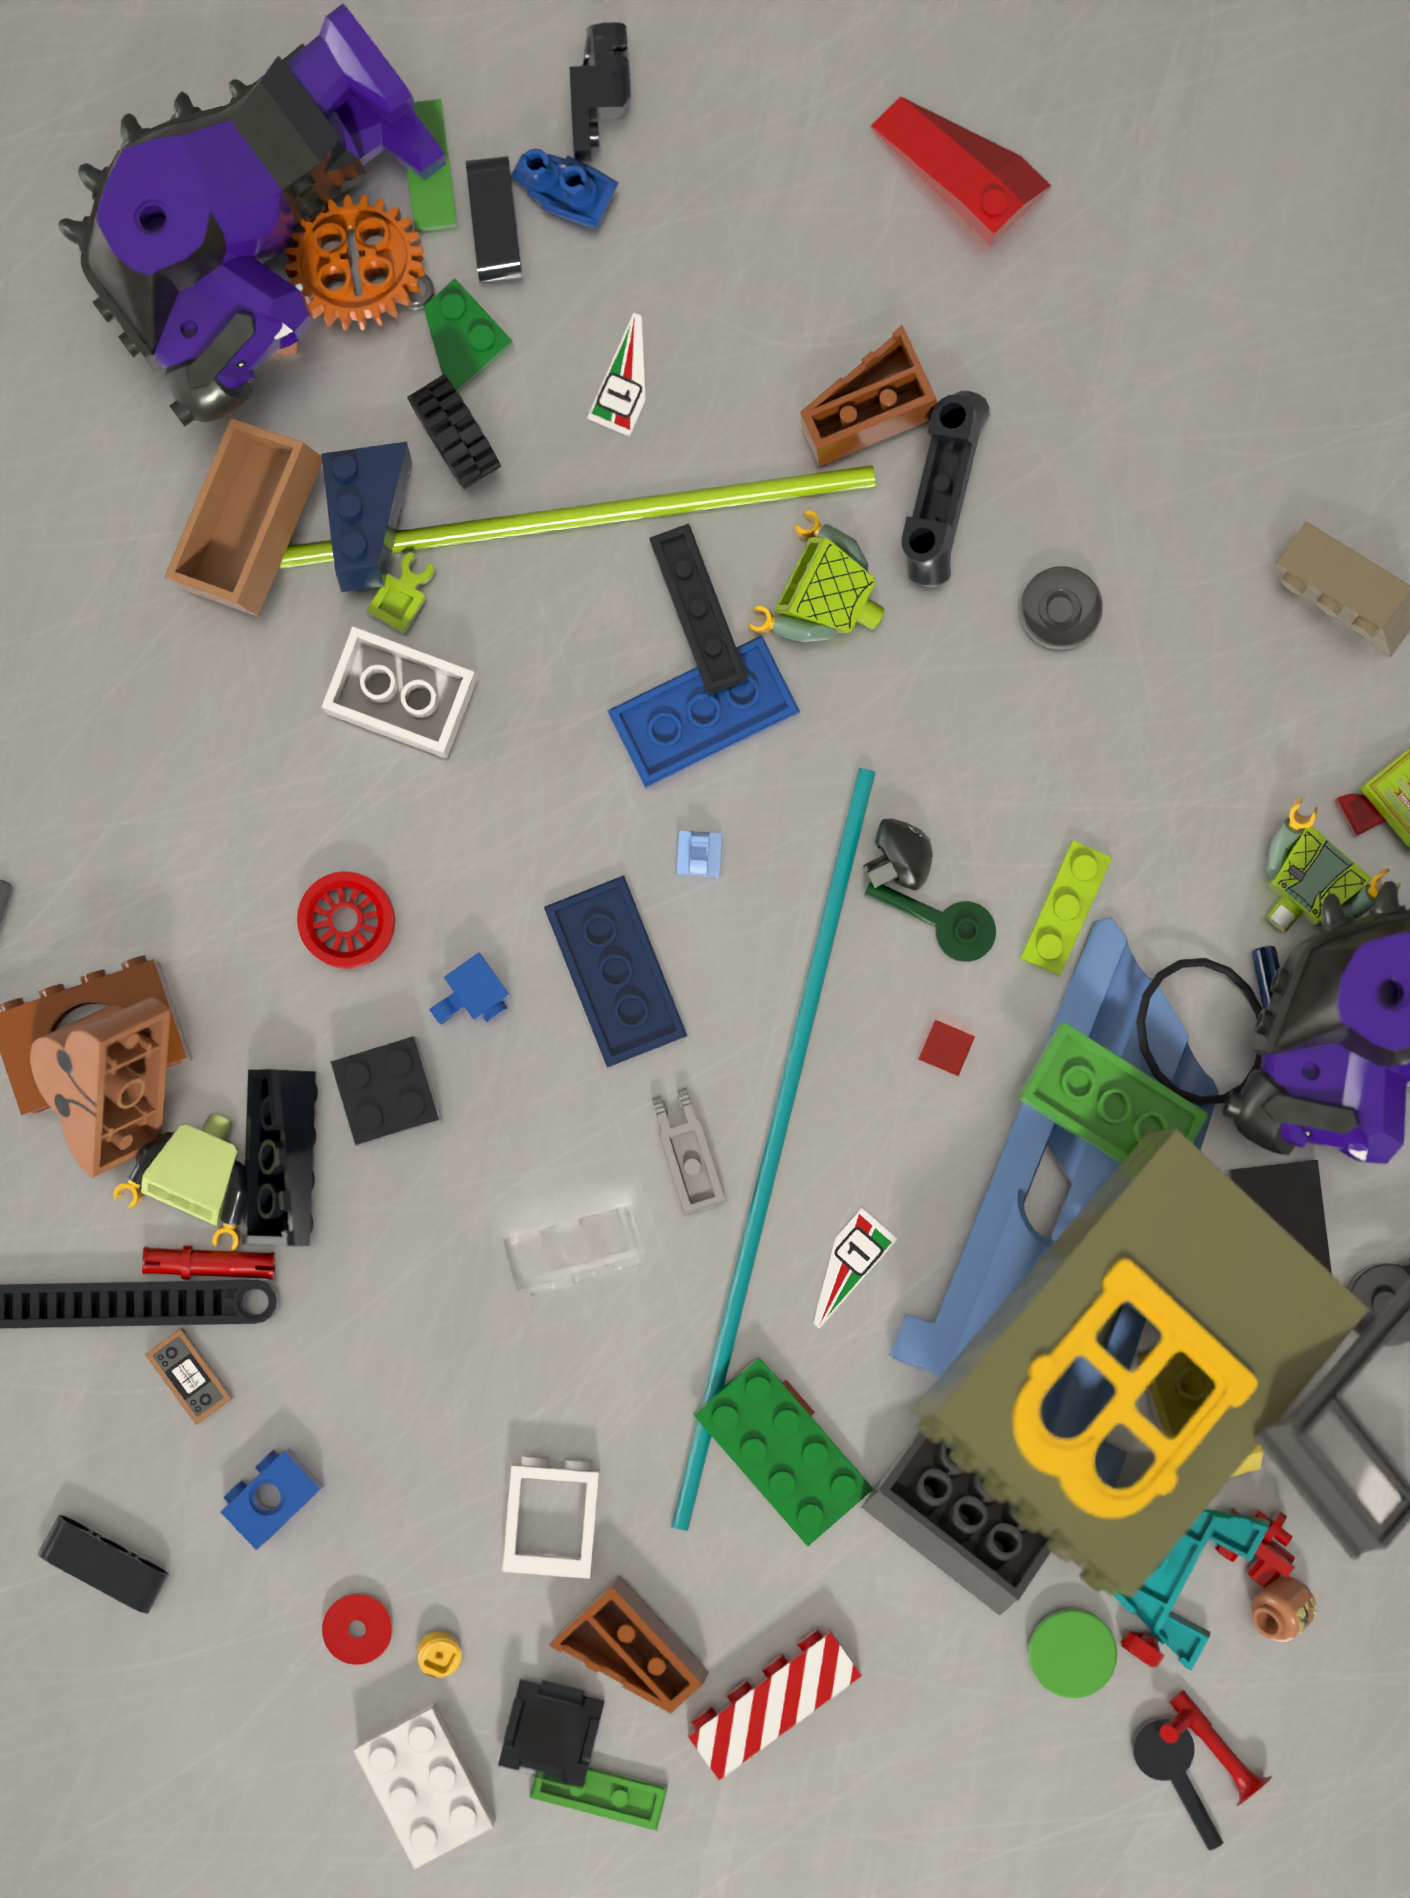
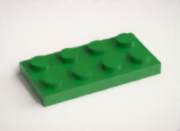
M759 1356L693 1413L694 1417L807 1547L873 1490V1487Z

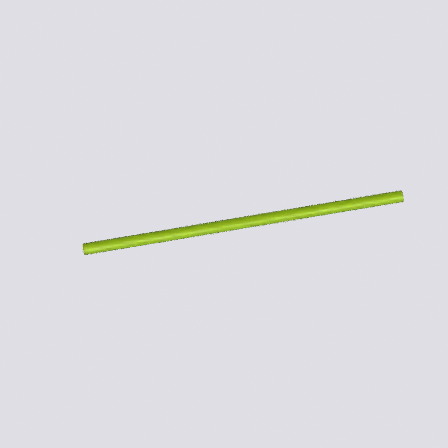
M873 465L398 530L395 531L396 538L392 553L876 487ZM331 540L289 545L280 563V568L334 561Z

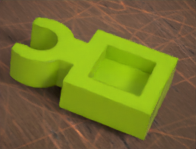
M408 552L402 559L401 571L403 574L398 580L388 574L385 585L379 588L366 610L368 614L403 634H406L427 598L425 594L417 590L419 585L429 582L435 572L434 565L429 563L423 573H412L410 567L416 557L412 552Z

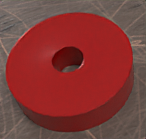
M351 1593L339 1598L328 1609L322 1623V1636L329 1652L338 1660L351 1665L367 1664L377 1659L387 1649L393 1635V1620L388 1608L381 1600L366 1593ZM353 1621H360L365 1625L366 1631L363 1636L357 1637L351 1633L350 1624Z

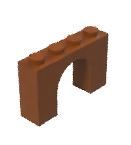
M146 955L138 956L122 962L123 970L109 975H106L104 969L81 976L82 984L65 990L64 984H58L39 991L40 999L24 1004L23 998H17L0 1004V1053L21 1115L31 1116L52 1109L41 1095L32 1074L30 1051L33 1043L37 1039L58 1030L69 1014L83 1006L102 1004L108 1006L118 1005L125 1008L145 998L157 999L171 1009L167 1068L192 1060L160 962L154 959L147 961Z

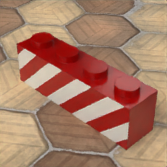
M818 1628L813 1630L797 1643L800 1650L787 1660L783 1654L779 1655L761 1669L765 1676L752 1685L747 1680L742 1682L726 1695L729 1700L728 1703L717 1711H714L712 1706H710L690 1721L694 1728L688 1731V1738L718 1780L729 1774L862 1676L861 1671L830 1628L824 1633H821Z

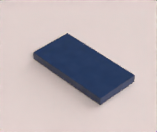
M624 875L544 906L607 1068L688 1036Z

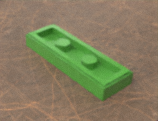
M441 99L414 102L415 107L413 111L437 141L447 161L444 167L426 180L407 168L414 230L424 232L457 228Z
M589 1765L583 1789L534 1777L529 1798L657 1831L668 1786Z

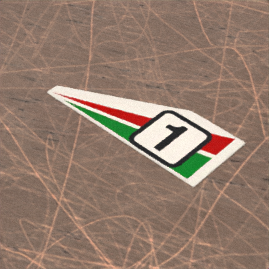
M635 312L630 319L586 418L630 437L646 401L642 315Z
M863 1208L858 1211L834 1240L813 1324L819 1329L897 1241V1238Z

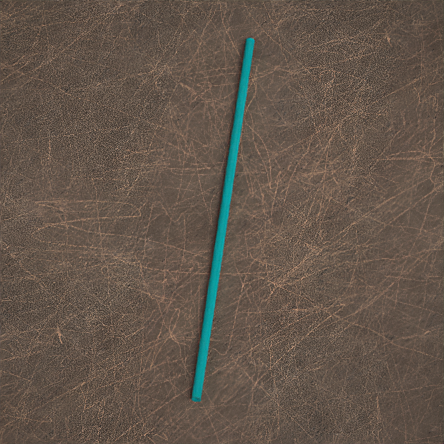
M858 769L701 1406L717 1393L725 1383L874 781L875 772L872 770ZM698 1420L671 1525L673 1528L684 1531L689 1529L711 1440V1435Z

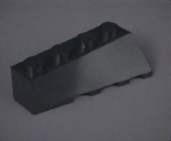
M248 1070L245 1174L248 1196L243 1211L242 1244L310 1246V1234L313 1230L311 1195L315 1184V1176L312 1170L313 1147L316 1143L314 1107L318 1097V1089L315 1083L316 1071Z

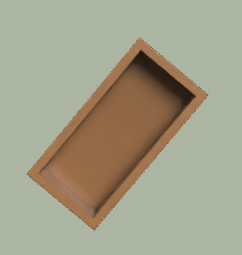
M230 418L167 569L165 578L188 592L258 617L322 465V456L304 442Z

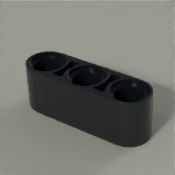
M509 156L466 161L479 283L522 278Z
M63 1515L57 1516L37 1553L40 1558L144 1614H149L169 1577V1573L158 1565Z

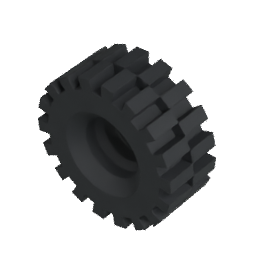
M441 375L407 396L425 431L464 490L501 467L482 429L446 375Z

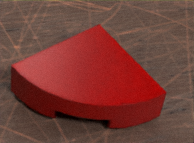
M1352 793L1334 799L1354 838L1386 822L1365 795Z

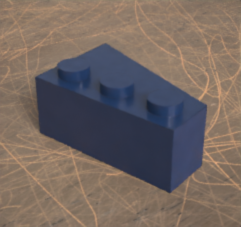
M407 441L321 453L334 568L341 592L383 587L385 585L396 538L395 530L399 513L402 512L405 487L413 465Z

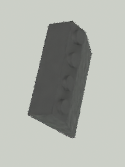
M918 1430L883 1475L861 1508L1000 1616L1019 1601L1051 1553L1046 1546L1050 1540L1039 1530L1033 1533L1025 1528L1014 1517L1018 1510L1005 1500L1003 1503H1000L991 1497L981 1486L985 1480L972 1470L970 1473H967L956 1465L949 1457L952 1450L944 1442L939 1440L938 1443H934Z

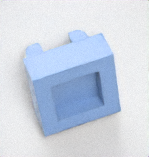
M679 830L676 874L720 877L722 833Z

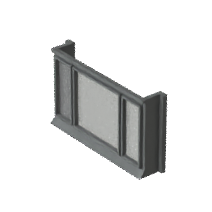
M1410 1258L1402 1266L1409 1276ZM1410 1279L1292 1415L1286 1420L1263 1425L1254 1436L1352 1560L1358 1559L1362 1553L1388 1548L1410 1521Z

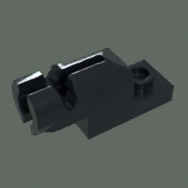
M607 22L588 26L586 28L583 66L569 67L574 158L581 162H591V148L600 147L598 121L590 122V120L624 117L631 100L629 61L623 56L628 51L627 26L624 23Z

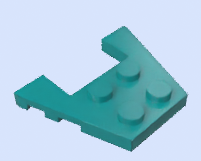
M1204 1509L1133 1597L1118 1593L1114 1597L1131 1614L1135 1613L1152 1630L1151 1634L1162 1645L1165 1643L1179 1657L1178 1661L1185 1668L1192 1671L1211 1632L1172 1612L1173 1605L1209 1540L1251 1561L1269 1528L1270 1522L1261 1518Z

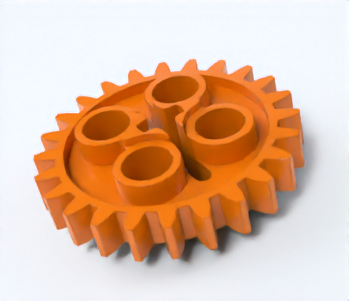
M364 194L358 205H353L349 195H345L342 207H337L331 199L328 201L329 211L326 213L322 212L315 218L316 220L313 223L310 221L305 222L304 219L300 221L304 234L292 233L291 240L295 248H288L285 251L288 261L292 262L285 265L287 276L292 278L289 283L305 295L313 319L324 312L323 317L326 326L330 327L337 318H340L343 330L346 331L352 320L358 321L361 330H365L368 318H373L378 326H381L382 313L387 312L396 318L398 316L395 307L397 302L406 306L411 304L406 291L419 292L420 290L418 280L414 278L424 276L425 274L423 265L419 263L425 259L423 247L418 246L421 244L418 231H412L413 225L409 217L400 220L399 207L395 206L386 213V205L382 198L373 207L370 206L367 195ZM350 229H355V243L359 254L357 262L362 285V294L360 296L355 295V279L351 270L353 261L348 237ZM372 236L383 237L377 244L365 243ZM338 241L341 243L336 249H323L328 242ZM379 274L388 276L385 281L379 284L369 282L371 278ZM333 281H345L344 285L338 289L327 288Z

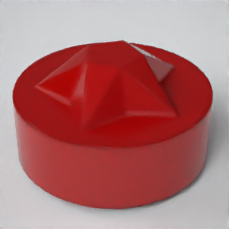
M1128 1630L1120 1642L1124 1649L1153 1669L1154 1667L1157 1668L1165 1657L1160 1652L1158 1639L1148 1632H1132Z

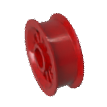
M342 871L323 876L308 888L298 907L297 926L301 940L316 958L336 968L353 969L370 964L384 953L394 934L395 913L388 895L376 882L359 873ZM344 889H353L349 902L346 901ZM337 891L339 903L337 904L329 896V894ZM360 893L366 894L368 897L356 906ZM323 899L330 905V911L319 907ZM374 903L377 911L363 913L366 908ZM344 909L355 910L358 916L355 928L348 932L339 931L335 925L337 914ZM316 913L326 916L327 920L315 922ZM378 918L377 927L365 924L366 920ZM330 927V929L319 938L316 930ZM363 930L374 933L370 941L361 933ZM337 935L332 949L327 947L325 943ZM357 937L364 946L355 950L353 938ZM344 938L347 942L348 952H340Z

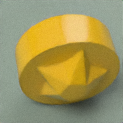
M443 1631L432 1632L426 1635L417 1647L419 1666L428 1676L434 1678L447 1677L453 1674L461 1664L462 1653L459 1642L450 1633Z

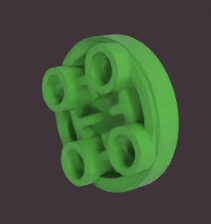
M1072 1607L1051 1613L1037 1625L1030 1638L1028 1656L1034 1675L1047 1690L1065 1698H1083L1099 1691L1111 1678L1117 1663V1646L1112 1632L1100 1618L1088 1611Z

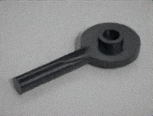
M1152 1719L1141 1726L1134 1737L1132 1745L1134 1760L1140 1770L1148 1777L1159 1781H1171L1208 1851L1214 1850L1224 1842L1186 1773L1194 1759L1195 1746L1193 1738L1186 1729L1179 1735L1176 1742L1168 1743L1162 1739L1160 1728L1171 1719Z

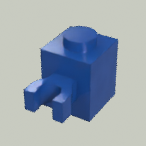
M479 952L444 976V979L454 993L429 1010L440 1025L464 1008H466L474 1021L477 1022L484 1018L488 1023L508 1009L504 1002L510 999L511 996Z

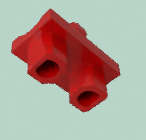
M1232 1508V1509L1230 1510V1512H1229V1513L1241 1515V1514H1240L1239 1512H1237L1234 1508ZM1259 1509L1252 1516L1270 1522L1269 1528L1255 1552L1258 1557L1247 1569V1574L1263 1588L1276 1580L1281 1574L1287 1578L1295 1569V1566L1292 1564L1295 1556L1273 1540L1275 1538L1286 1547L1293 1538L1292 1535L1282 1528L1287 1516L1280 1510L1271 1518ZM1215 1543V1550L1227 1560L1234 1562L1239 1556Z

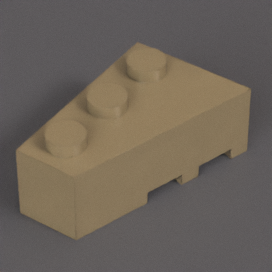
M1306 521L1276 561L1282 578L1280 582L1288 590L1299 596L1305 594L1322 611L1338 618L1391 657L1410 632V585Z

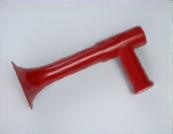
M1184 1689L1169 1701L1178 1714L1160 1728L1162 1739L1168 1743H1174L1178 1740L1179 1735L1190 1727L1235 1781L1239 1791L1237 1806L1248 1800L1270 1781L1272 1776H1259L1250 1771L1239 1760Z

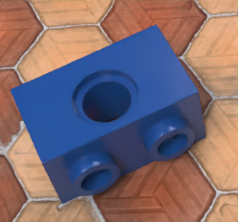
M289 1448L280 1455L275 1450H272L255 1467L260 1474L249 1485L241 1480L223 1497L228 1505L220 1513L255 1550L262 1547L324 1487ZM272 1484L278 1488L281 1499L277 1507L268 1508L260 1502L258 1493L262 1485Z

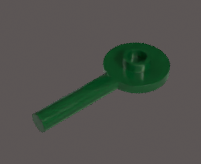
M870 881L865 890V896L935 927V937L938 946L945 955L953 960L960 962L975 961L986 955L994 944L996 938L994 919L987 909L977 903L969 901L957 902L942 912L883 884L874 888Z

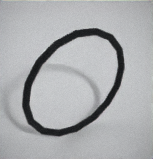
M1207 958L1181 959L1157 972L1142 994L1136 1021L1140 1051L1153 1076L1161 1084L1181 1097L1198 1105L1225 1103L1232 1090L1241 1093L1252 1071L1261 1069L1262 1056L1256 1054L1255 1064L1243 1082L1223 1095L1199 1096L1178 1088L1160 1071L1149 1050L1145 1021L1150 998L1164 978L1181 968L1206 967L1225 974L1244 991L1256 1014V1020L1262 1011V1007L1251 986L1232 968Z

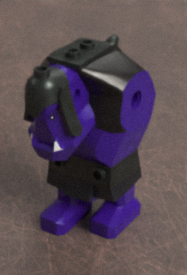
M341 4L325 16L321 31L317 37L306 46L302 43L284 59L277 56L265 74L252 85L246 86L240 80L233 79L229 83L232 94L229 104L202 111L201 108L193 106L188 94L181 91L174 101L173 108L175 114L169 121L152 128H142L136 117L128 113L121 120L120 134L123 143L109 167L106 166L103 170H100L88 163H84L78 169L81 181L92 192V199L95 200L90 216H84L83 221L69 218L61 219L58 223L59 230L68 240L79 245L83 274L98 296L92 303L107 323L115 319L124 332L118 338L134 358L141 354L153 371L160 369L161 366L166 369L164 381L176 399L169 406L184 427L194 420L209 422L219 419L247 401L254 394L250 387V383L255 378L254 370L278 349L289 347L299 341L311 324L312 316L305 295L298 288L263 265V263L283 252L291 240L295 226L302 219L305 222L313 220L326 208L325 204L329 200L336 198L361 183L362 176L366 174L363 165L383 151L424 180L447 164L441 147L413 111L415 103L409 89L344 4Z
M1387 881L1381 886L1375 898L1374 909L1369 910L1368 916L1353 919L1352 914L1345 915L1337 895L1329 894L1326 896L1321 910L1322 926L1318 927L1319 933L1295 946L1287 957L1284 967H1279L1276 971L1270 987V991L1274 993L1268 1008L1262 1009L1254 1029L1257 1037L1252 1051L1262 1056L1261 1069L1250 1073L1241 1093L1233 1090L1229 1093L1222 1115L1234 1119L1237 1130L1256 1145L1269 1151L1289 1156L1295 1146L1303 1148L1306 1144L1312 1143L1339 1148L1346 1156L1358 1162L1387 1164L1404 1145L1406 1087L1410 1088V909H1406L1405 905L1399 906L1398 887L1393 881Z

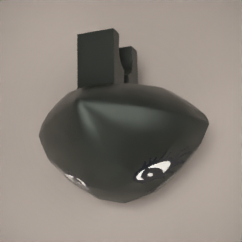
M893 818L883 819L880 822L875 843L884 855L863 865L874 888L894 879L895 883L900 886L919 890L926 882L931 869L933 851L930 839L921 829L907 822Z

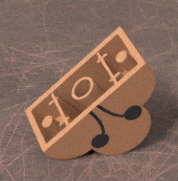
M145 998L125 1008L118 1005L107 1006L37 1039L31 1047L30 1064L35 1083L48 1105L61 1116L64 1138L71 1154L80 1167L92 1178L136 1157L143 1145L162 1135L171 1009L157 999Z

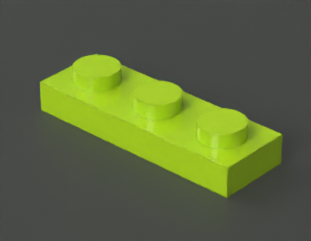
M1074 840L1071 841L1020 960L1058 977L1061 975L1112 857Z

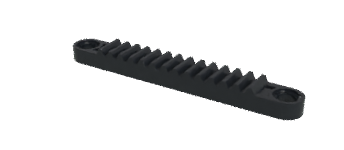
M262 1280L0 1284V1328L256 1324L266 1322L274 1316L278 1310L279 1297L275 1288ZM252 1289H260L268 1296V1307L261 1314H252L245 1307V1296Z

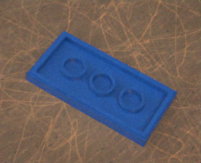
M762 635L736 647L749 680L747 684L708 698L699 671L695 667L607 710L645 789L800 714V710Z

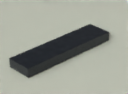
M688 523L650 537V544L708 698L749 683L690 524Z

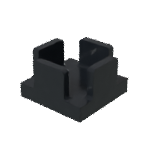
M520 1679L504 1737L498 1768L583 1789L605 1701L584 1696V1690L546 1680H542L541 1684H536Z

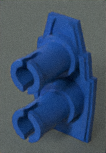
M537 148L530 149L521 155L511 175L516 182L529 191L528 197L542 204V210L596 229L619 184L618 181L567 155L565 159L549 153L546 154L543 150Z

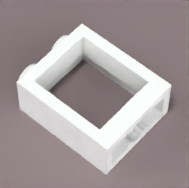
M522 1456L521 1463H513L511 1465L502 1572L590 1579L592 1574L600 1470L591 1469V1461L566 1459L565 1467L547 1466L548 1458ZM522 1478L587 1483L581 1556L516 1551Z

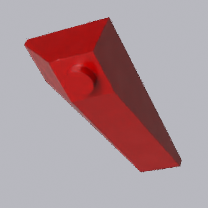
M902 96L870 126L990 247L1051 188V185L1021 155Z

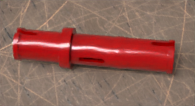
M183 1245V1249L149 1248L144 1246L142 1274L181 1275V1279L188 1280L191 1279L192 1275L274 1280L276 1253L193 1250V1245Z

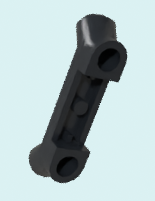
M958 391L953 395H948L942 398L932 411L927 431L931 441L912 517H906L901 543L904 553L908 556L909 579L923 586H940L948 581L951 576V551L980 431L990 416V407L986 399L972 391Z

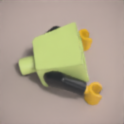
M210 1114L202 1130L182 1124L176 1132H165L146 1143L140 1149L127 1173L129 1181L118 1185L114 1189V1199H120L125 1188H129L133 1192V1200L128 1208L139 1205L143 1201L144 1194L213 1225L217 1226L219 1220L224 1223L216 1230L212 1242L217 1247L219 1234L228 1232L234 1238L231 1251H233L240 1242L241 1235L236 1225L242 1223L248 1187L245 1166L237 1160L238 1148L225 1141L233 1126L232 1123L220 1115Z

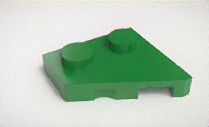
M455 278L423 306L442 375L447 376L458 393L513 345L510 337Z

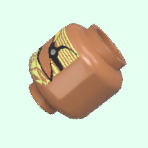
M1279 1576L1255 1595L1251 1603V1614L1255 1627L1262 1635L1279 1642H1288L1297 1637L1313 1622L1317 1614V1605L1310 1589L1300 1580L1290 1576L1287 1578Z

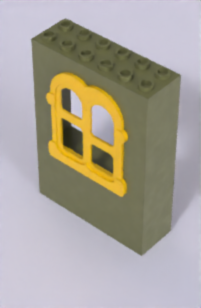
M1179 1130L1151 1131L1146 1133L910 1412L920 1420L916 1427L934 1443H938L941 1440L952 1450L949 1457L956 1465L967 1473H970L972 1470L985 1480L981 1486L991 1497L1000 1503L1006 1500L1018 1510L1014 1517L1025 1528L1033 1533L1037 1530L1043 1533L1050 1540L1046 1546L1054 1555L1065 1563L1071 1560L1082 1569L1079 1577L1089 1587L1098 1593L1103 1589L1111 1596L1118 1593L1133 1597L1259 1444L1254 1438L1256 1433L1263 1425L1279 1420L1369 1309ZM1124 1301H1128L1161 1331L1162 1335L1160 1342L1133 1372L1125 1370L1098 1345L1095 1339L1097 1331ZM1182 1351L1213 1379L1215 1389L1177 1436L1173 1439H1168L1136 1410L1135 1401L1176 1352ZM1077 1356H1083L1114 1384L1116 1393L1082 1434L1068 1440L1058 1439L1049 1434L1042 1425L1039 1414L1040 1403L1045 1393ZM1118 1423H1122L1130 1429L1155 1454L1153 1465L1132 1487L1122 1490L1112 1489L1102 1483L1096 1475L1094 1467V1455L1097 1447L1109 1431Z

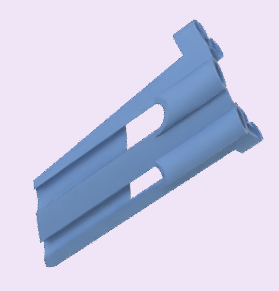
M1111 917L1094 922L1045 1047L1058 1024L1065 1022L1158 1081L1153 1076L1140 1051L1136 1024L1142 994L1152 980L1147 977L1138 965L1129 948L1127 938ZM1158 986L1150 998L1145 1025L1149 1050L1160 1071L1182 1090L1199 1096L1219 1095L1213 1079L1206 1074L1193 1055L1188 1044L1189 1035ZM1022 1102L935 1323L905 1315L889 1356L902 1363L926 1370L940 1377L1120 1164ZM1192 1103L1209 1114L1193 1142V1145L1200 1151L1215 1104L1198 1105ZM1047 1144L1057 1163L1072 1183L1053 1233L1049 1238L1040 1236L1029 1223L1024 1209V1202ZM1124 1301L1120 1304L1103 1349L1129 1372L1147 1318L1130 1302ZM1077 1356L1048 1389L1041 1400L1039 1414L1042 1425L1049 1434L1058 1439L1068 1440L1078 1437L1090 1426L1116 1393L1114 1384L1085 1357ZM1107 1434L1095 1451L1094 1467L1096 1475L1102 1483L1114 1489L1127 1453L1107 1443Z

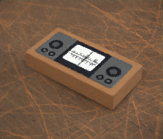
M182 1328L145 1354L196 1425L233 1399Z

